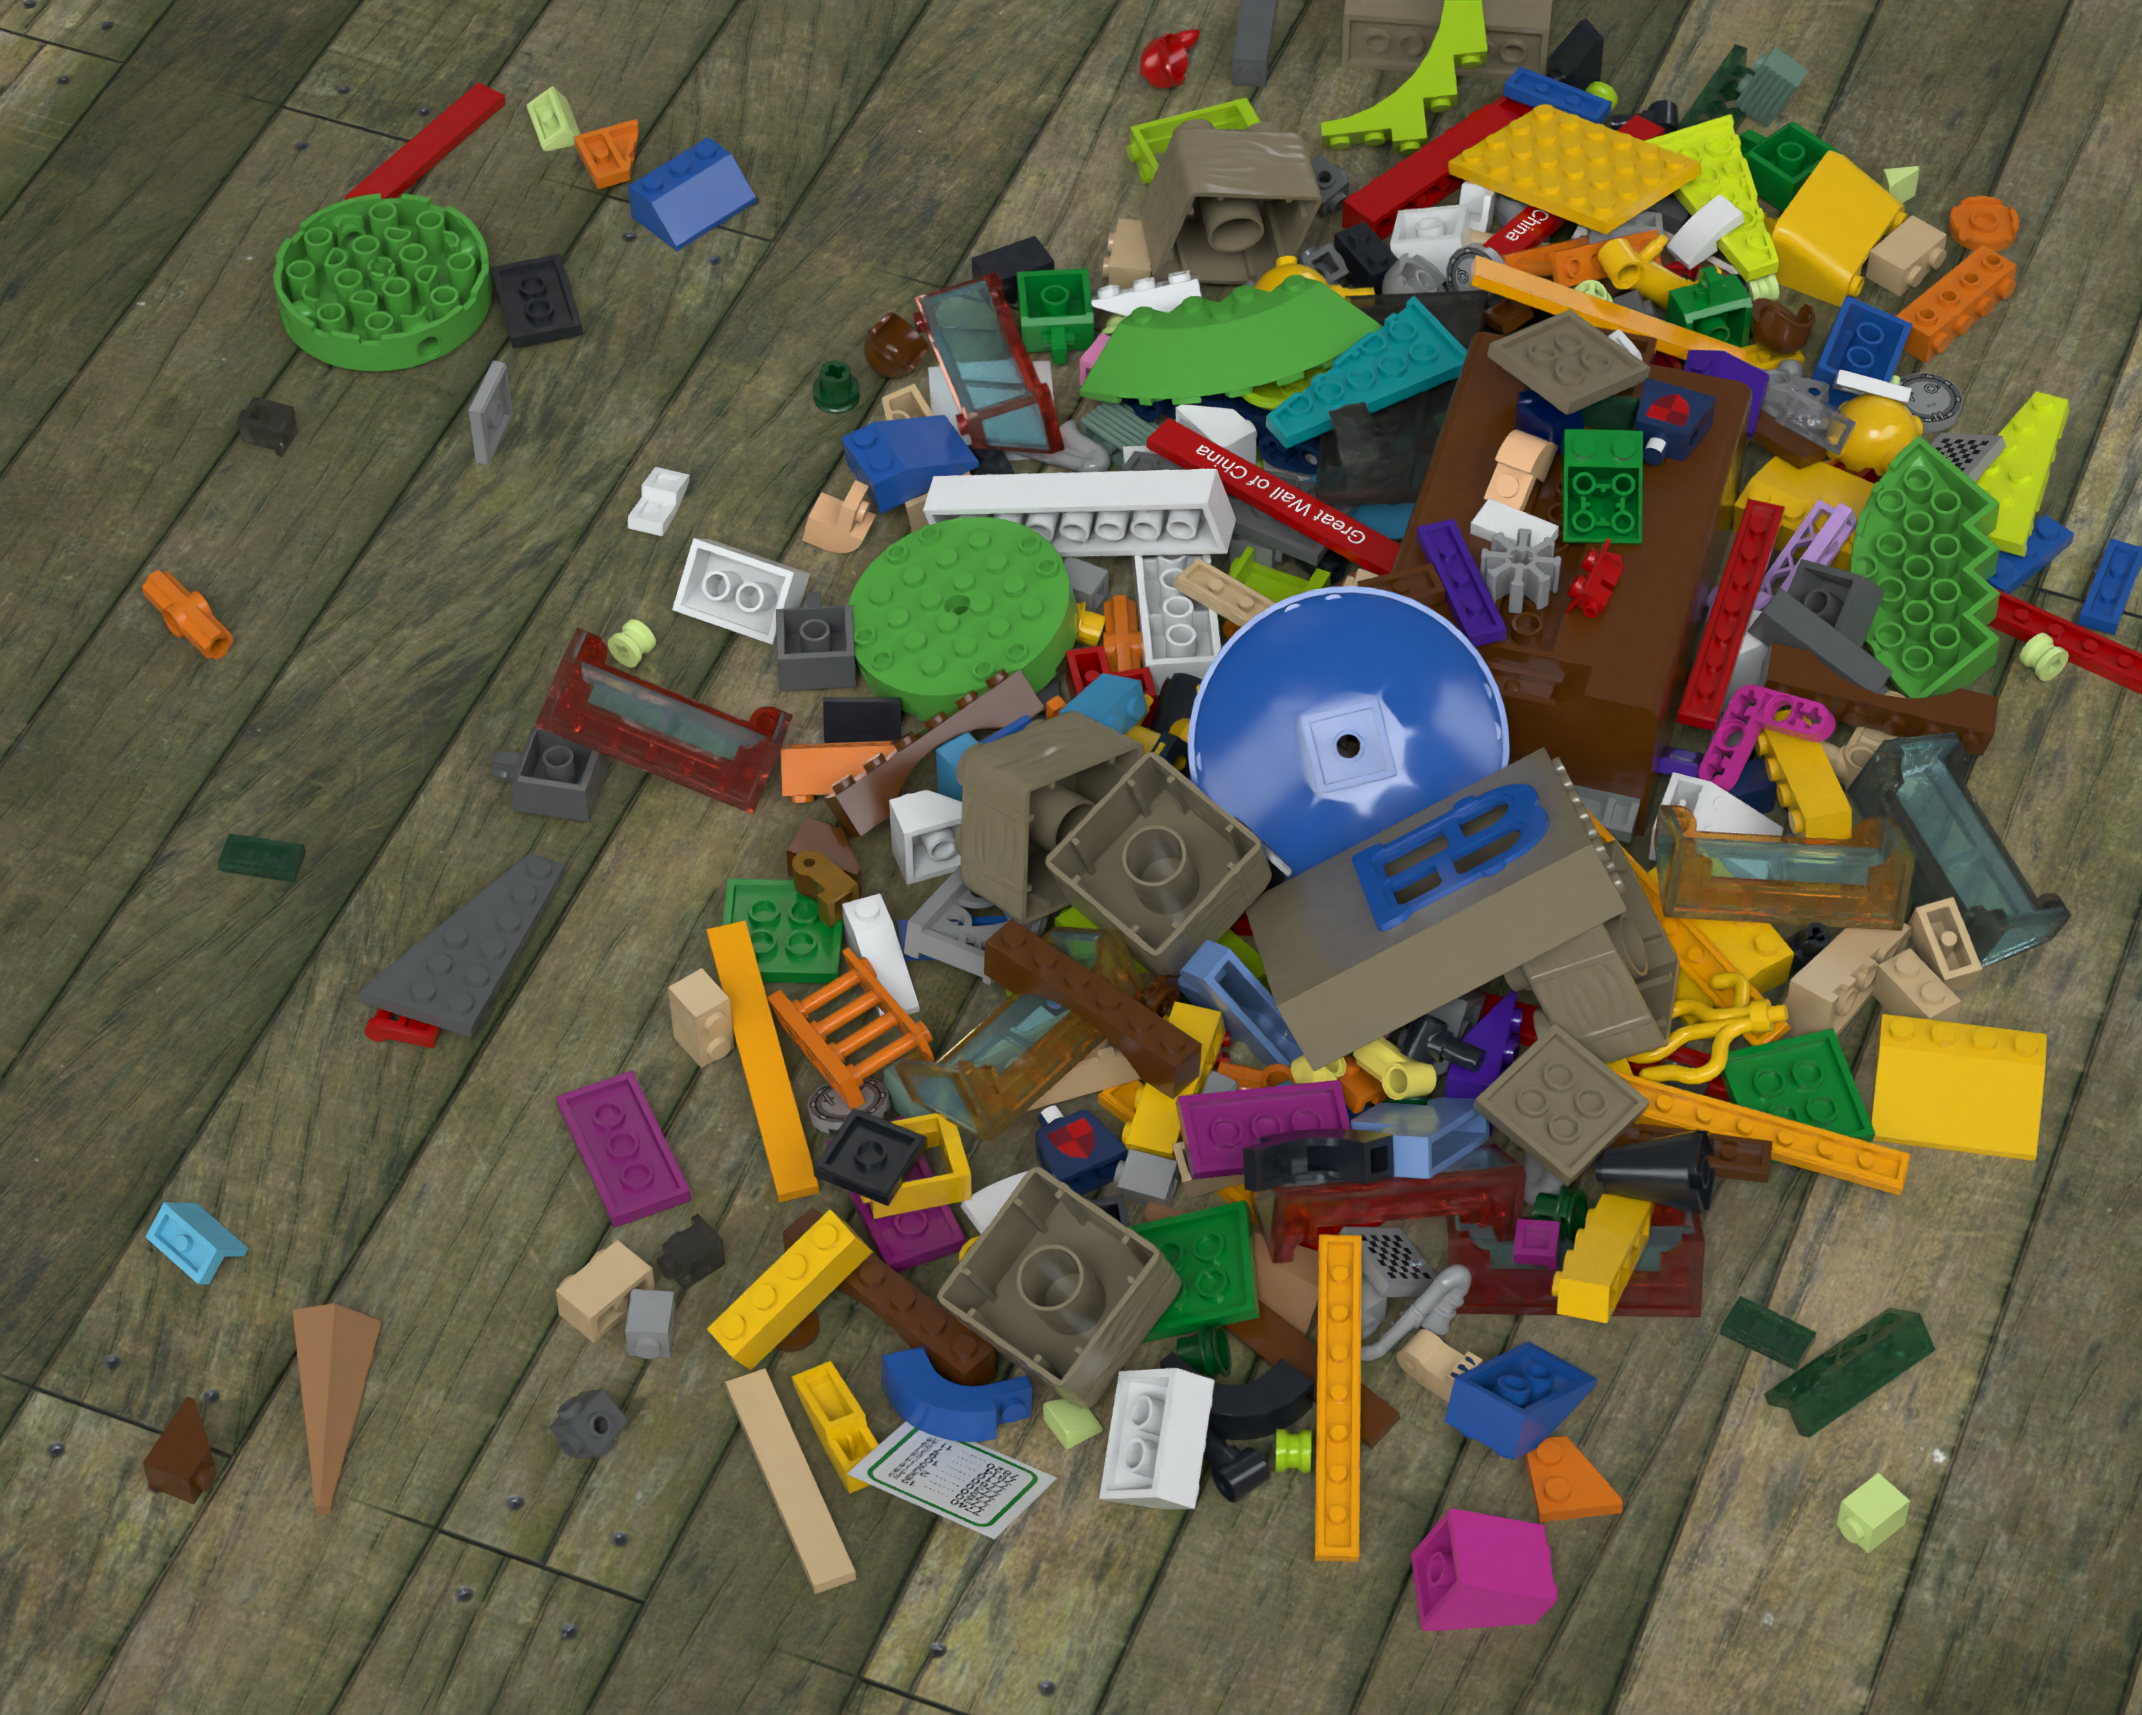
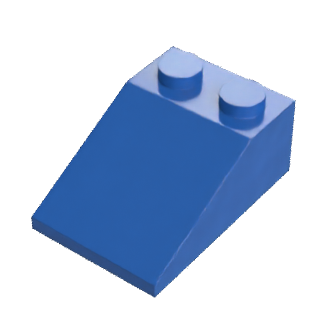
M946 415L872 422L841 437L849 469L859 482L869 486L867 495L880 514L929 491L933 476H960L979 467L978 460Z
M1528 1341L1456 1376L1444 1422L1460 1430V1433L1465 1437L1476 1439L1491 1447L1499 1456L1515 1460L1535 1450L1545 1438H1548L1596 1386L1598 1378Z

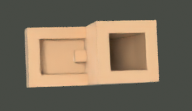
M1513 430L1504 440L1496 455L1495 460L1498 464L1484 499L1488 500L1490 498L1523 512L1535 481L1544 483L1558 446L1523 431Z
M855 480L844 501L821 492L808 516L802 541L834 553H849L856 550L862 544L876 517L875 514L868 512L870 503L865 501L869 486Z

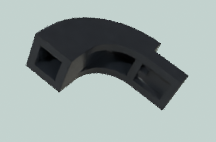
M1313 1129L1260 1137L1259 1144L1243 1148L1245 1190L1259 1192L1295 1181L1312 1179L1344 1180L1366 1185L1393 1177V1135L1355 1129Z
M1173 1352L1160 1361V1369L1178 1368L1203 1376ZM1283 1359L1279 1360L1263 1376L1253 1382L1243 1385H1223L1214 1382L1208 1426L1221 1439L1253 1440L1276 1434L1277 1429H1286L1293 1425L1313 1407L1314 1382Z

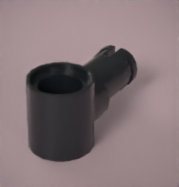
M1669 100L1656 101L1648 107V110L1636 113L1664 128V135L1679 130L1678 108ZM1611 114V129L1617 131L1636 114Z
M1811 923L1806 929L1784 939L1794 952L1789 977L1803 969L1829 943L1831 936L1829 932L1823 934V931L1827 928L1823 923Z
M1428 1014L1410 1022L1400 1049L1402 1054L1427 1064H1434L1435 1061L1441 1063L1446 1060L1474 1073L1480 1070L1486 1056V1051L1454 1037V1033L1447 1030L1449 1025L1446 1022Z
M1209 1426L1207 1427L1206 1447L1203 1457L1211 1464L1213 1481L1225 1499L1235 1503L1270 1479L1269 1468L1256 1450L1246 1447L1241 1451L1234 1445L1229 1446Z

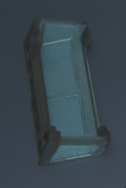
M1956 733L1883 740L1849 786L1847 792L1918 907L1954 897L1982 968L2052 941L2072 915L2062 899L2055 893H2045L2037 898L1962 780L1968 768L1969 756Z

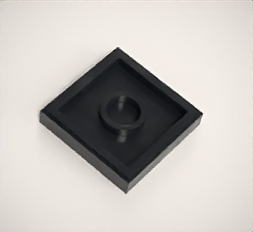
M853 1108L813 1167L814 1177L889 1206L928 1146L927 1137Z

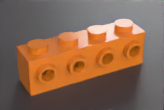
M1985 245L1980 246L1896 315V317L1913 324L1903 350L1924 363L1937 353H1943L1951 341L1959 335H1964L1975 321L1980 317H1986L1991 312L1993 306L2002 299H2008L2012 295L2016 287L2015 274L2017 264Z

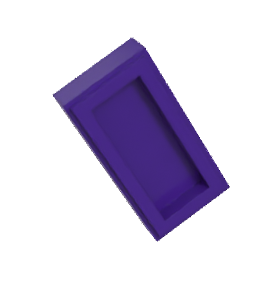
M1670 746L1660 757L1657 772L1669 775L1675 772L1697 778L1699 776L1700 764L1705 755L1704 753Z

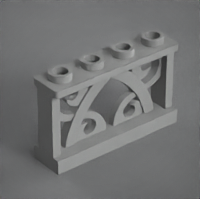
M960 865L908 920L904 954L917 959L924 954L983 977V983L991 986L995 981L984 974L985 951L981 949L985 947V941L1011 919L1037 936H1041L1047 922L1053 916L1057 917L1062 909L1027 924L1020 922L1002 910L1007 918V922L986 926H972V918L964 908H987L994 904L983 897H975L977 893L963 884ZM959 921L963 923V926L958 925ZM966 943H974V947Z

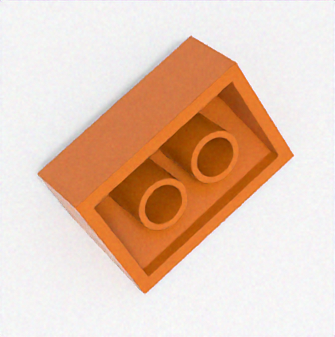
M895 741L783 745L781 748L782 796H791L792 803L814 802V795L831 794L834 792L831 788L832 784L848 774H851L853 778L865 770L862 764L881 752L885 757L896 748L893 745Z

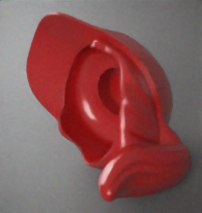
M1189 29L1176 34L1165 33L1159 38L1157 36L1154 37L1142 51L1140 75L1144 76L1148 83L1155 88L1169 89L1184 85L1185 83L1182 81L1186 79L1184 75L1188 67L1186 50L1195 44L1200 31L1198 29Z

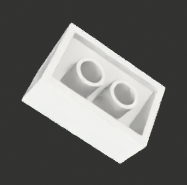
M693 538L672 610L775 645L777 643L776 609L800 608L810 573L711 539Z
M1178 1368L1119 1371L1099 1499L1165 1510L1195 1509L1215 1380Z

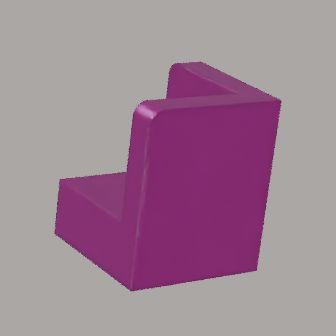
M1517 1219L1513 1250L1514 1263L1548 1266L1549 1283H1553L1555 1273L1559 1271L1560 1222Z

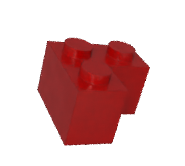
M1103 645L1065 651L1066 684L1071 701L1102 673L1141 680L1143 694L1152 697L1154 702L1140 726L1145 728L1151 727L1157 705V694L1149 667L1111 673Z

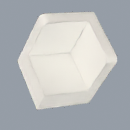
M1466 181L1461 188L1459 205L1468 204L1469 228L1489 232L1492 227L1497 192Z

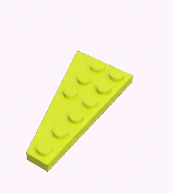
M1732 114L1646 140L1645 142L1654 143L1661 148L1675 153H1681L1701 163V175L1673 192L1691 216L1695 215L1719 194L1724 196L1743 213L1744 223L1716 241V245L1744 280L1748 282L1776 273L1778 271L1779 259L1770 232H1767L1764 224L1765 216L1763 210L1759 208L1757 203V191L1746 158H1743L1740 150L1741 142L1739 136L1735 135Z
M2036 391L1997 435L2003 436L2006 447L1975 482L2000 503L1996 529L1986 537L1995 543L2001 551L2025 557L2027 540L2034 528L2033 520L2036 512L2040 509L2050 476V465L2056 457L2058 439L2062 437L2068 418V399Z

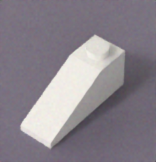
M881 894L842 904L844 935L852 952L859 959L863 957L868 959L877 974L876 979L908 1015L919 1012V1004L895 928ZM876 1005L875 1008L879 1017L884 1015L882 1010Z

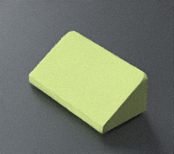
M552 86L526 105L541 147L545 152L574 146V136L580 135L568 100Z

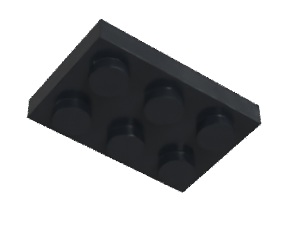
M560 254L490 267L492 281L513 349L583 335L582 323Z

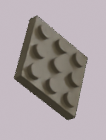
M1571 309L1490 343L1487 354L1490 359L1499 364L1504 370L1511 373L1566 415L1644 382L1648 378L1651 368Z
M1555 1023L1475 1099L1473 1108L1568 1187L1648 1109L1650 1101Z

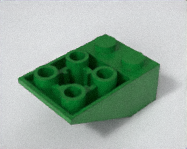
M1564 430L1561 450L1563 543L1603 544L1609 538L1611 540L1610 544L1642 545L1643 431Z

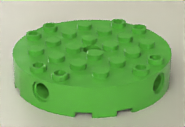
M402 193L401 199H381V194H371L350 198L330 205L300 223V230L291 239H285L276 256L277 264L273 278L280 318L286 332L302 350L311 356L341 368L375 372L412 369L418 365L445 356L474 334L485 319L491 304L492 281L488 252L480 231L470 219L451 206L443 208L431 203V198Z
M964 517L926 525L898 540L883 551L864 571L851 594L848 604L852 605L854 657L866 685L875 697L900 698L901 712L904 711L916 715L919 721H925L944 710L945 714L949 713L957 707L954 702L957 698L972 689L978 693L988 686L985 679L1003 668L1006 672L1021 669L1037 694L1057 675L1056 668L1064 656H1066L1065 651L1073 649L1078 633L1076 624L1077 613L1079 612L1076 597L1066 567L1057 550L1049 541L1032 529L1016 522L992 517Z

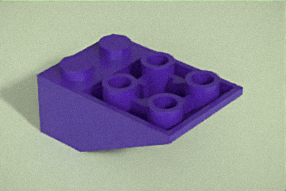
M1510 991L1461 1039L1466 1043L1485 1050L1486 1056L1477 1073L1450 1063L1445 1098L1476 1099L1512 1065L1513 1059L1517 1058L1521 1034L1515 1033L1520 1032L1523 1009L1516 1008L1518 992ZM1489 1122L1490 1137L1492 1136L1494 1125L1491 1122Z

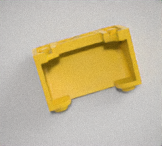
M1829 150L1782 213L1774 228L1772 241L1779 259L1778 271L1774 274L1778 284L1841 307L1846 295L1857 297L1864 284V277L1860 276L1861 268L1869 257L1870 250L1878 244L1883 235L1887 237L1908 219V214L1904 213V204L1846 156Z

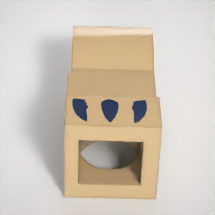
M1425 1329L1418 1330L1396 1355L1400 1367L1408 1375L1448 1403L1455 1377L1483 1364V1359L1470 1351L1463 1355L1446 1345L1436 1334Z

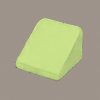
M1919 167L1884 169L1881 186L1901 203H1904L1916 194Z
M1065 1399L1051 1400L1043 1404L1044 1421L1065 1450L1103 1431V1427L1089 1408L1082 1409Z

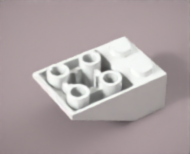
M1182 270L1169 273V280L1155 283L1154 277H1148L1133 281V287L1120 290L1119 284L1098 288V295L1092 297L1091 303L1093 307L1124 316H1129L1134 309L1140 306H1148L1152 309L1169 313L1190 296L1202 297L1198 274L1190 275V270Z
M1673 772L1652 829L1649 859L1662 862L1668 856L1702 841L1735 882L1764 889L1784 828L1716 784Z

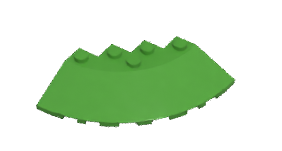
M1291 275L1285 278L1271 292L1256 289L1249 285H1241L1235 288L1221 302L1203 299L1201 296H1190L1169 313L1155 310L1148 306H1140L1118 323L1082 384L1079 393L1080 397L1112 403H1120L1122 398L1139 399L1140 405H1152L1154 401L1172 399L1173 405L1202 403V396L1224 393L1230 398L1250 394L1254 386L1275 381L1279 387L1305 378L1304 371L1321 367L1325 370L1333 366L1335 357L1343 354L1369 332H1377L1383 326L1321 281L1308 279L1302 275Z
M1920 435L1899 452L1889 464L1888 470L1881 477L1880 481L1876 482L1872 488L1867 503L1858 519L1850 572L1863 575L1885 591L1865 640L1875 659L1892 671L1889 676L1890 681L1906 698H1928L1947 694L1968 686L1996 664L2000 638L1986 627L1996 618L2000 593L1987 582L1990 577L1996 574L2000 548L1986 537L1996 529L2000 503Z

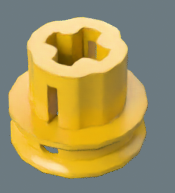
M1086 601L1077 603L1079 613H1077L1076 627L1078 633L1075 641L1094 647L1097 646L1100 639L1105 616L1085 610Z

